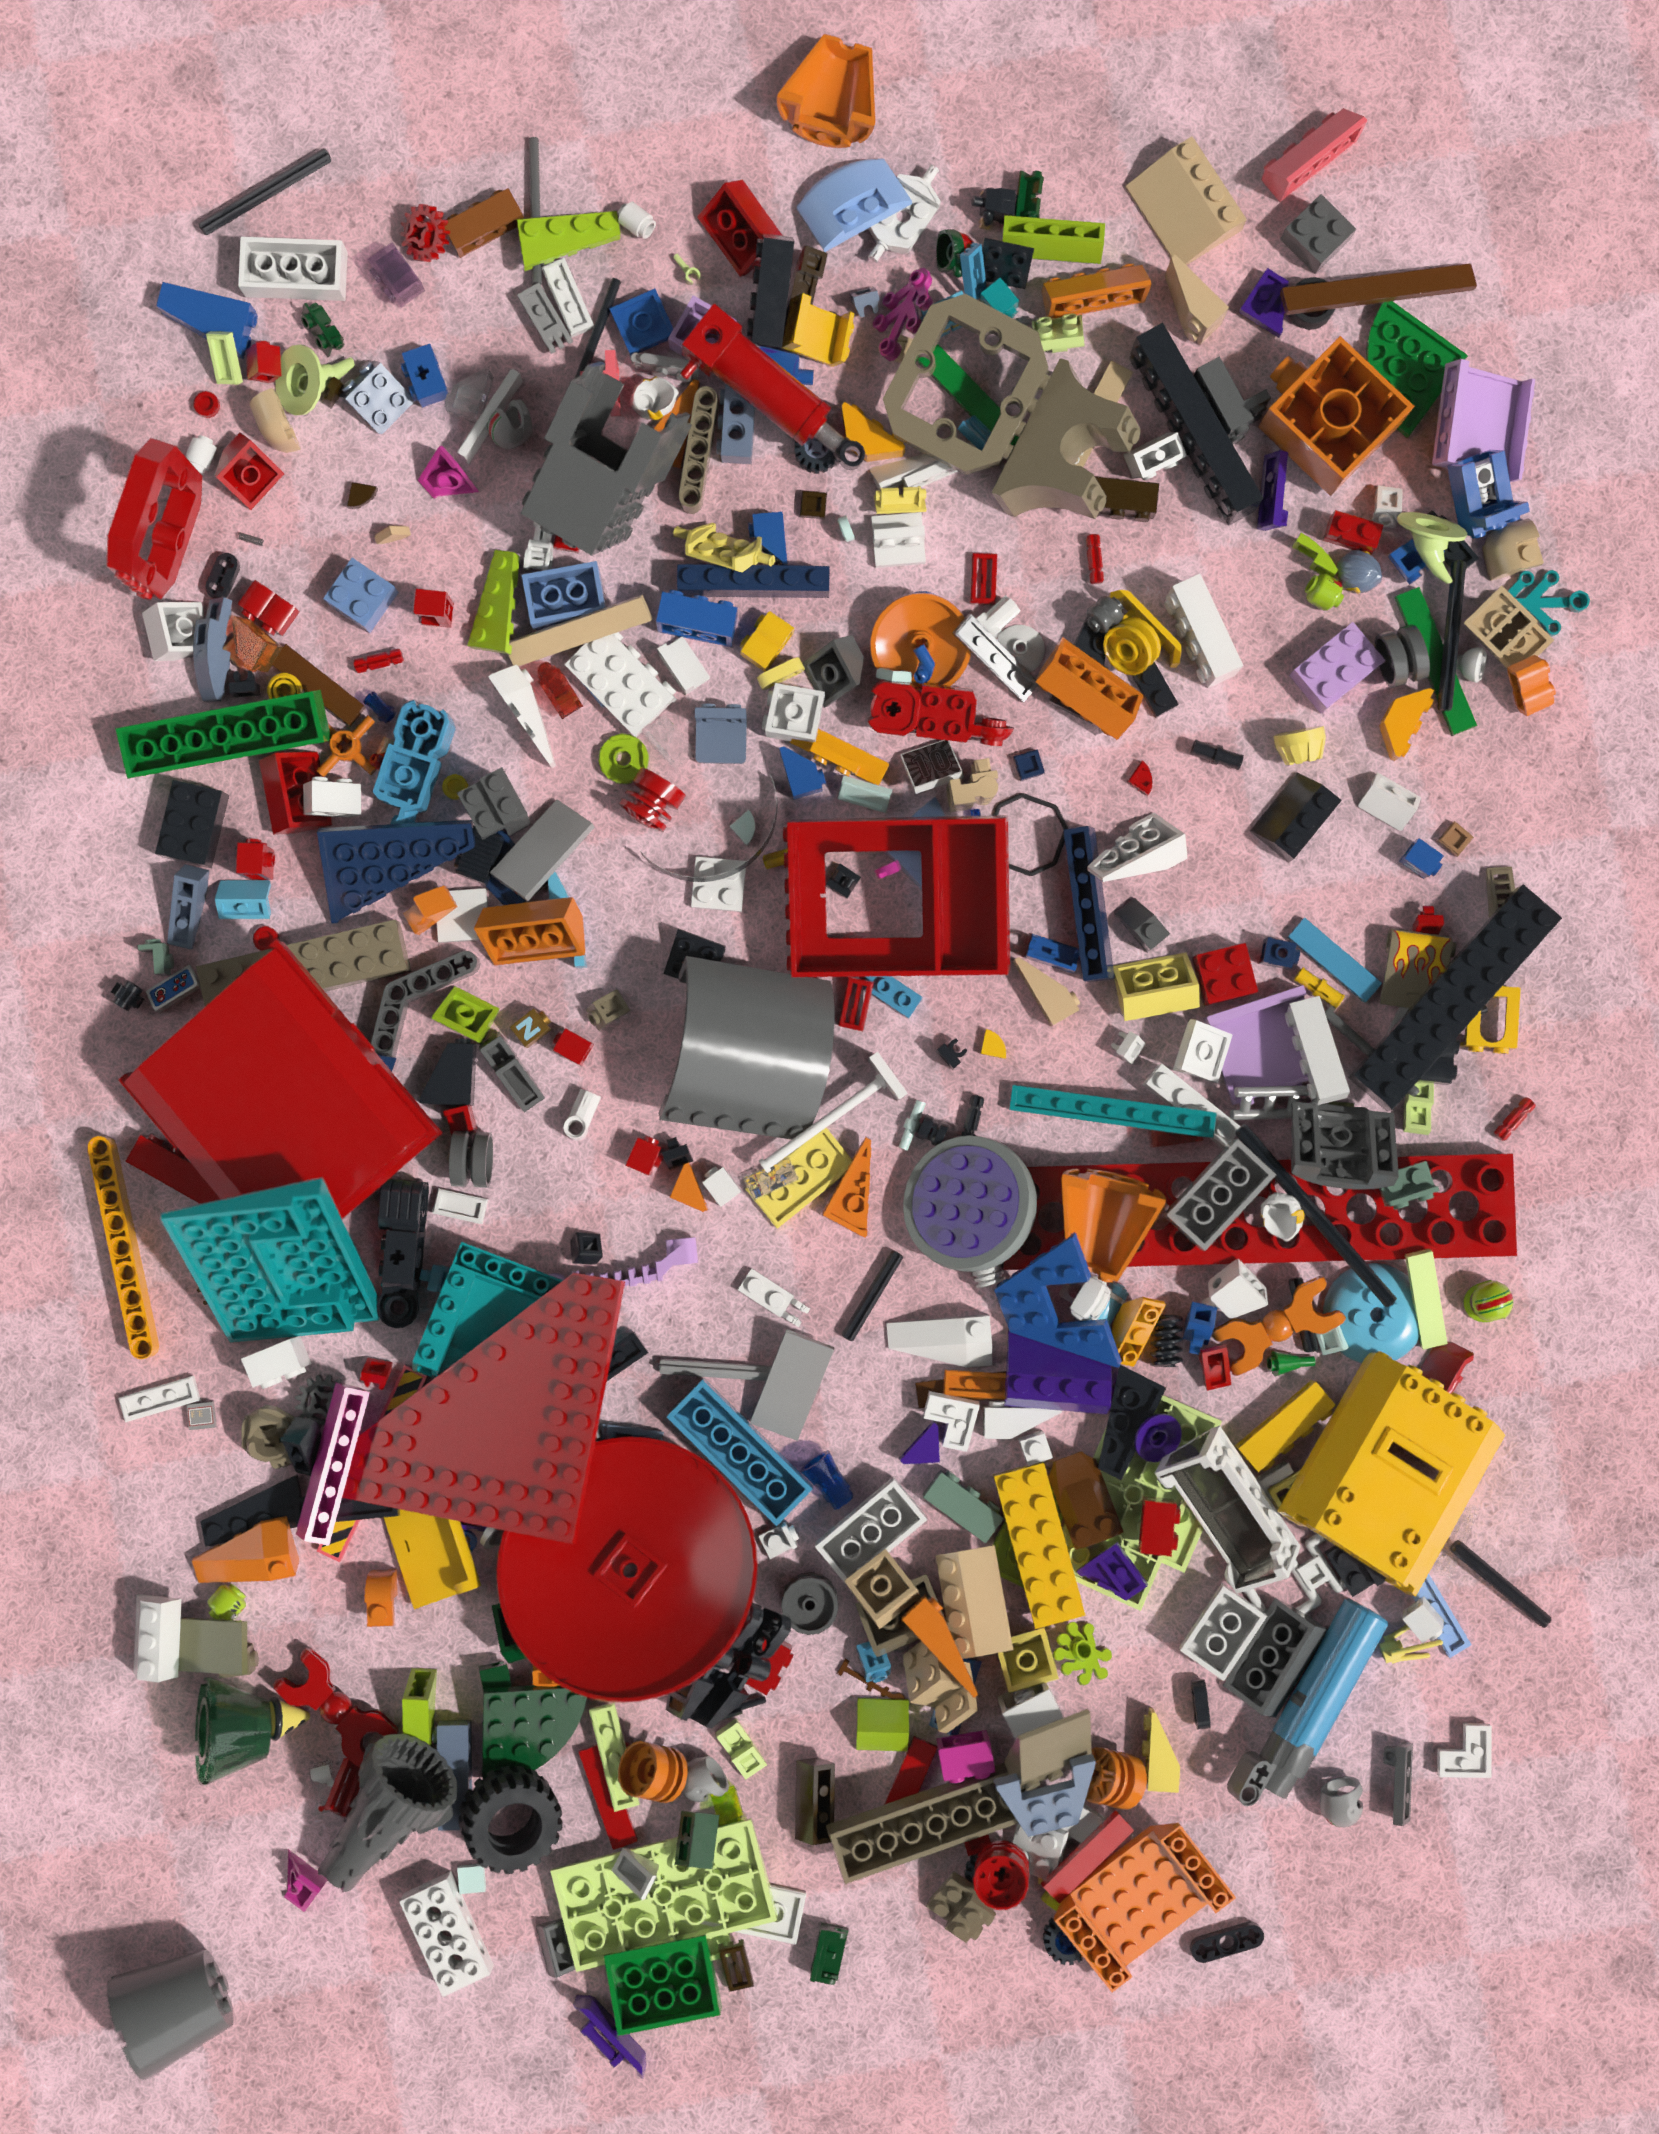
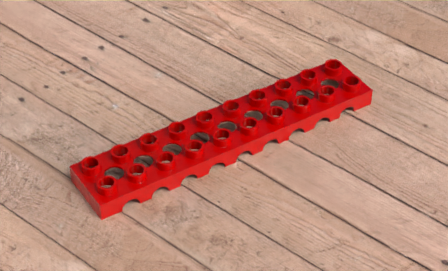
M1513 1153L1397 1157L1398 1169L1427 1161L1431 1174L1436 1170H1441L1448 1177L1446 1189L1439 1193H1433L1434 1198L1426 1200L1427 1213L1421 1221L1416 1223H1409L1403 1220L1398 1213V1209L1394 1210L1393 1206H1384L1379 1188L1345 1189L1341 1194L1333 1195L1328 1191L1327 1186L1315 1184L1291 1173V1160H1278L1307 1195H1314L1323 1202L1325 1206L1324 1215L1333 1225L1340 1224L1345 1227L1348 1233L1347 1241L1364 1260L1405 1259V1254L1429 1248L1433 1251L1434 1258L1517 1256ZM1211 1162L1027 1167L1039 1192L1036 1215L1030 1233L1038 1236L1040 1248L1033 1255H1025L1018 1249L1015 1254L1002 1263V1270H1022L1042 1253H1047L1051 1247L1065 1240V1228L1060 1232L1051 1233L1044 1230L1038 1220L1039 1211L1045 1204L1057 1202L1063 1205L1062 1175L1065 1171L1078 1169L1079 1173L1086 1174L1087 1169H1095L1134 1178L1149 1184L1148 1190L1154 1192V1189L1162 1192L1166 1198L1165 1203L1170 1207L1177 1199L1172 1193L1174 1180L1179 1177H1185L1192 1183ZM1487 1169H1493L1499 1175V1184L1492 1191L1486 1190L1481 1183V1176ZM1273 1178L1257 1196L1267 1199L1273 1193H1277L1275 1190V1179ZM1459 1191H1468L1478 1200V1212L1469 1221L1456 1220L1449 1211V1201ZM1356 1194H1366L1376 1204V1214L1366 1224L1354 1223L1347 1215V1202ZM1243 1210L1206 1251L1199 1250L1194 1244L1186 1251L1178 1250L1173 1242L1174 1235L1178 1229L1171 1222L1163 1229H1150L1143 1240L1141 1248L1136 1251L1127 1267L1230 1264L1236 1259H1239L1243 1264L1345 1260L1314 1225L1307 1226L1302 1224V1227L1296 1234L1294 1245L1289 1248H1283L1278 1244L1277 1236L1271 1234L1265 1226L1255 1227L1250 1225L1244 1217ZM1494 1220L1501 1227V1236L1497 1241L1491 1243L1485 1239L1483 1228L1488 1221ZM1440 1221L1446 1223L1450 1229L1449 1239L1442 1244L1435 1242L1431 1235L1433 1226ZM1387 1223L1394 1224L1399 1231L1398 1240L1392 1245L1384 1244L1380 1238V1230ZM1233 1227L1240 1228L1245 1234L1243 1246L1236 1250L1229 1248L1225 1242L1227 1231Z

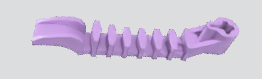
M696 1237L665 1240L667 1256L661 1261H655V1268H650L649 1264L641 1265L642 1276L636 1277L635 1267L627 1268L628 1279H622V1270L613 1271L614 1279L625 1281V1286L629 1285V1287L637 1286V1283L642 1282L643 1284H649L653 1280L663 1281V1275L673 1265L698 1263ZM571 1271V1274H573V1273H579V1274H580L579 1271ZM559 1273L548 1274L561 1280L566 1279ZM586 1273L585 1275L594 1276V1273ZM599 1273L600 1277L608 1278V1273Z

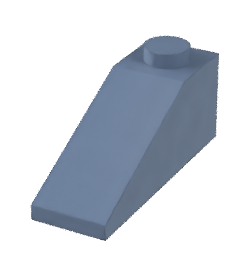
M185 864L174 875L167 944L190 950L193 949L207 895L209 870Z

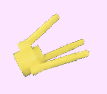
M1406 1624L1394 1633L1383 1636L1385 1642L1379 1643V1647L1385 1663L1392 1662L1393 1664L1400 1661L1429 1658V1653L1405 1654L1442 1645L1443 1641L1436 1640L1403 1648L1401 1641H1395L1394 1639L1410 1629Z

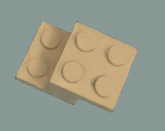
M1503 586L1499 587L1463 623L1481 640L1480 643L1506 668L1532 655L1539 656L1554 641L1537 624L1538 620Z
M922 1641L903 1655L910 1703L935 1708L938 1732L948 1733L978 1711L976 1697L973 1698ZM964 1662L972 1679L970 1663Z

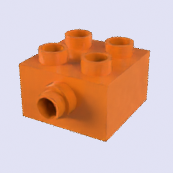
M1341 336L1309 368L1302 361L1296 363V360L1291 356H1287L1275 368L1269 377L1274 383H1277L1275 388L1282 395L1268 409L1258 427L1282 451L1288 452V456L1330 496L1381 446L1414 408L1411 402Z

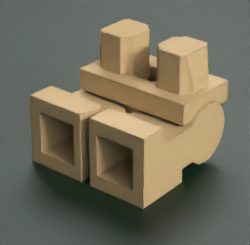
M989 758L973 761L974 765H971L972 775L968 780V784L961 785L960 779L949 781L946 792L950 813L970 810L975 803L987 805L993 800L998 791L997 770L991 771Z

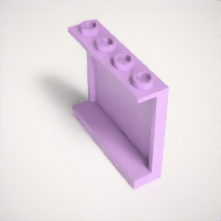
M1464 359L1445 364L1432 465L1448 469L1447 465L1454 464L1457 461L1490 449L1504 450L1510 483L1522 480L1535 379L1519 381L1469 367L1470 361Z
M1304 985L1203 1018L1205 1024L1233 1035L1221 1071L1232 1105L1238 1103L1240 1105L1242 1097H1235V1087L1303 1086L1302 1082L1308 1081L1307 1074L1303 1075L1300 1068V1060H1302L1300 1051H1296L1293 1045L1292 1036H1295L1293 1028L1288 1027L1285 1019V1013L1290 1003L1305 1000L1304 996L1307 993ZM1252 1097L1251 1104L1255 1103L1254 1098L1256 1097Z

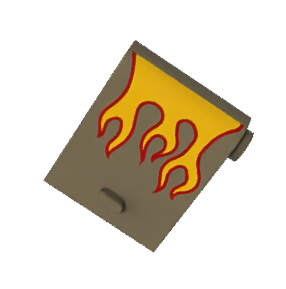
M1390 928L1386 939L1385 950L1388 953L1380 1004L1410 1008L1450 963V958L1454 957L1456 942H1453L1452 937Z

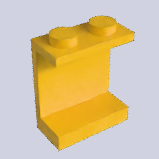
M804 293L791 298L782 348L832 367L844 363L849 356L850 349L848 345L854 330V313L848 312L839 316L810 304L811 296Z

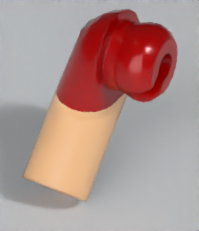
M383 737L377 752L372 754L369 759L370 765L376 767V770L381 768L388 744L394 745L395 741L387 737Z

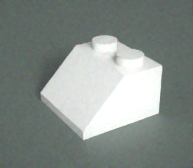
M157 602L142 612L154 661H176L193 656L196 620L205 619L201 602Z

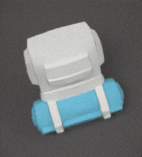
M1097 1276L1090 1277L1088 1282L1078 1283L1082 1288L1076 1298L1069 1295V1287L1074 1283L1064 1284L1059 1292L1062 1298L1072 1303L1070 1307L1071 1314L1080 1321L1107 1319L1109 1325L1122 1304L1126 1302L1125 1300L1129 1294L1122 1284L1110 1282L1107 1285V1282L1099 1280Z

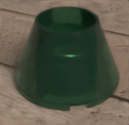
M212 1677L203 1678V1681H207V1683L200 1685L196 1709L195 1741H198V1755H195V1765L200 1785L211 1784L266 1759L271 1742V1708L269 1701Z

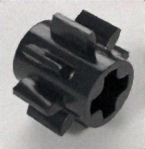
M126 980L124 984L117 982L111 990V993L115 996L112 1001L126 1011H129L131 1007L138 1009L145 1000L140 996L143 989L129 980Z

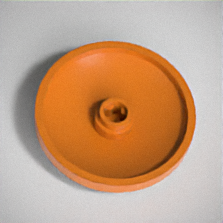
M912 593L894 600L881 612L873 627L871 655L876 669L887 668L893 671L903 670L911 672V683L918 688H922V684L914 680V673L920 661L913 650L924 644L935 662L932 676L925 683L943 686L953 685L964 673L971 656V652L952 634L965 619L964 615L949 600L931 593Z

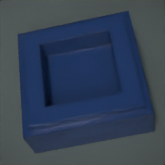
M1038 749L1013 757L1020 781L1045 774Z

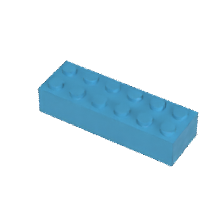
M705 1378L667 1415V1418L776 1526L813 1490V1485Z

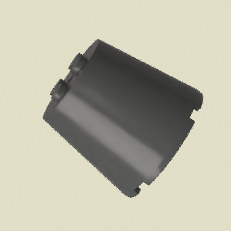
M208 1950L121 1973L108 1980L107 1996L116 2033L122 2031L127 2045L122 2050L132 2070L141 2080L145 2081L233 2026V2006L227 1991L229 1985L225 1975H221L216 1961Z

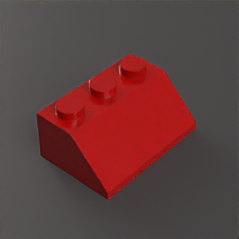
M743 179L724 183L697 216L739 277H743L752 271L754 265L759 266L760 257L755 255L757 239H762L763 233L783 236Z
M318 752L273 753L259 760L273 835L295 834L332 826L331 816L304 815L303 784L312 781L313 777H323L316 771L321 766Z

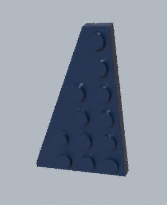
M472 820L318 828L317 837L331 924L338 923L340 919L360 911L362 907L373 904L385 897L389 892L399 887L402 888L409 881L422 877L434 870L438 865L446 861L449 862L456 858L458 854L465 853L474 848L475 837Z

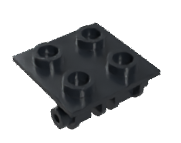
M985 238L982 252L986 281L994 283L997 279L1001 278L1007 286L1026 289L1034 248Z
M678 928L663 974L679 979L678 975L686 956L721 962L726 946Z

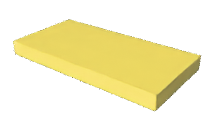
M827 1128L781 1160L783 1162V1160L789 1158L798 1178L797 1180L754 1199L777 1229L839 1180L852 1161ZM753 1185V1187L751 1186V1190H752L753 1188L756 1189L758 1186H756V1185ZM747 1187V1188H746V1191H747V1192L750 1194V1196L753 1198L749 1187Z

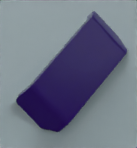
M576 1995L573 2003L574 2008L589 2018V2021L580 2029L583 2036H587L609 2060L613 2068L626 2058L636 2069L637 2076L643 2079L646 2070V2052L630 2034L618 2036L615 2018L594 1996ZM595 2026L617 2048L618 2052H616L604 2040V2038L594 2029Z

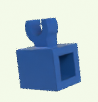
M1192 1301L1186 1316L1183 1340L1191 1341L1189 1353L1199 1355L1203 1344L1208 1345L1215 1327L1217 1307Z

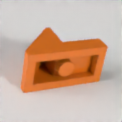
M443 885L413 897L416 904L405 911L403 915L414 934L420 935L458 906L447 887Z

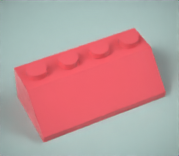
M1344 108L1336 114L1331 112L1324 118L1319 128H1311L1304 134L1303 140L1297 145L1292 143L1285 149L1284 155L1280 159L1274 158L1264 167L1265 172L1261 178L1262 182L1277 200L1281 202L1357 142L1368 120L1364 116Z

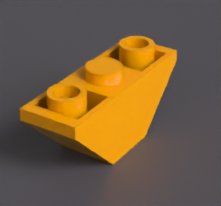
M846 402L842 404L845 438L848 437L851 441H857L864 447V460L866 462L899 458L905 454L906 446L904 443L894 438L893 433L890 435L884 431V427L880 422L875 419L869 420L863 415L864 412L855 404H851V406Z
M1428 688L1397 698L1389 704L1379 724V728L1390 760L1395 762L1400 757L1404 758L1411 746L1408 743L1411 735H1416L1422 725V721L1419 720L1422 713H1427L1434 699L1430 698L1434 691L1433 689Z
M1140 1297L1122 1304L1112 1324V1335L1122 1360V1365L1135 1366L1166 1305L1164 1301Z

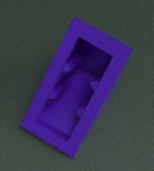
M934 1420L899 1457L900 1462L903 1464L940 1463L938 1425Z

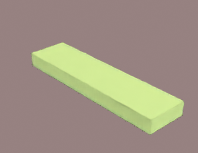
M1429 1248L1405 1254L1412 1301L1419 1328L1420 1347L1424 1350L1448 1344L1433 1251Z
M615 1702L590 1708L589 1713L614 1812L640 1805L639 1798L627 1795L621 1789L618 1781V1767L620 1759L626 1750V1745Z

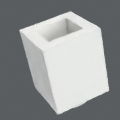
M715 1166L704 1175L706 1180L702 1183L720 1207L742 1192L724 1167L718 1169Z
M1042 1430L1018 1438L1028 1466L1053 1458L1045 1433Z
M1424 1596L1403 1611V1621L1422 1643L1428 1639L1433 1641L1443 1633L1444 1620Z

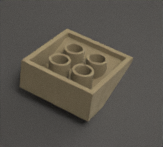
M1089 1709L1017 1736L1004 1764L1009 1775L1017 1773L1020 1790L1025 1788L1026 1791H1030L1038 1787L1041 1781L1048 1779L1049 1782L1061 1778L1064 1772L1071 1770L1070 1759L1091 1754V1715Z

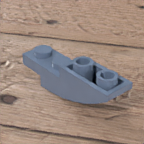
M224 597L210 599L206 619L196 620L193 643L194 668L198 689L204 702L221 701L225 692L226 674L230 668L229 659L231 652L223 650V645L227 638L226 629L231 617L232 600Z

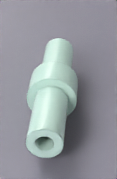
M916 1100L910 1118L906 1119L903 1126L905 1131L898 1146L899 1148L908 1151L914 1133L918 1132L921 1125L919 1120L926 1103Z

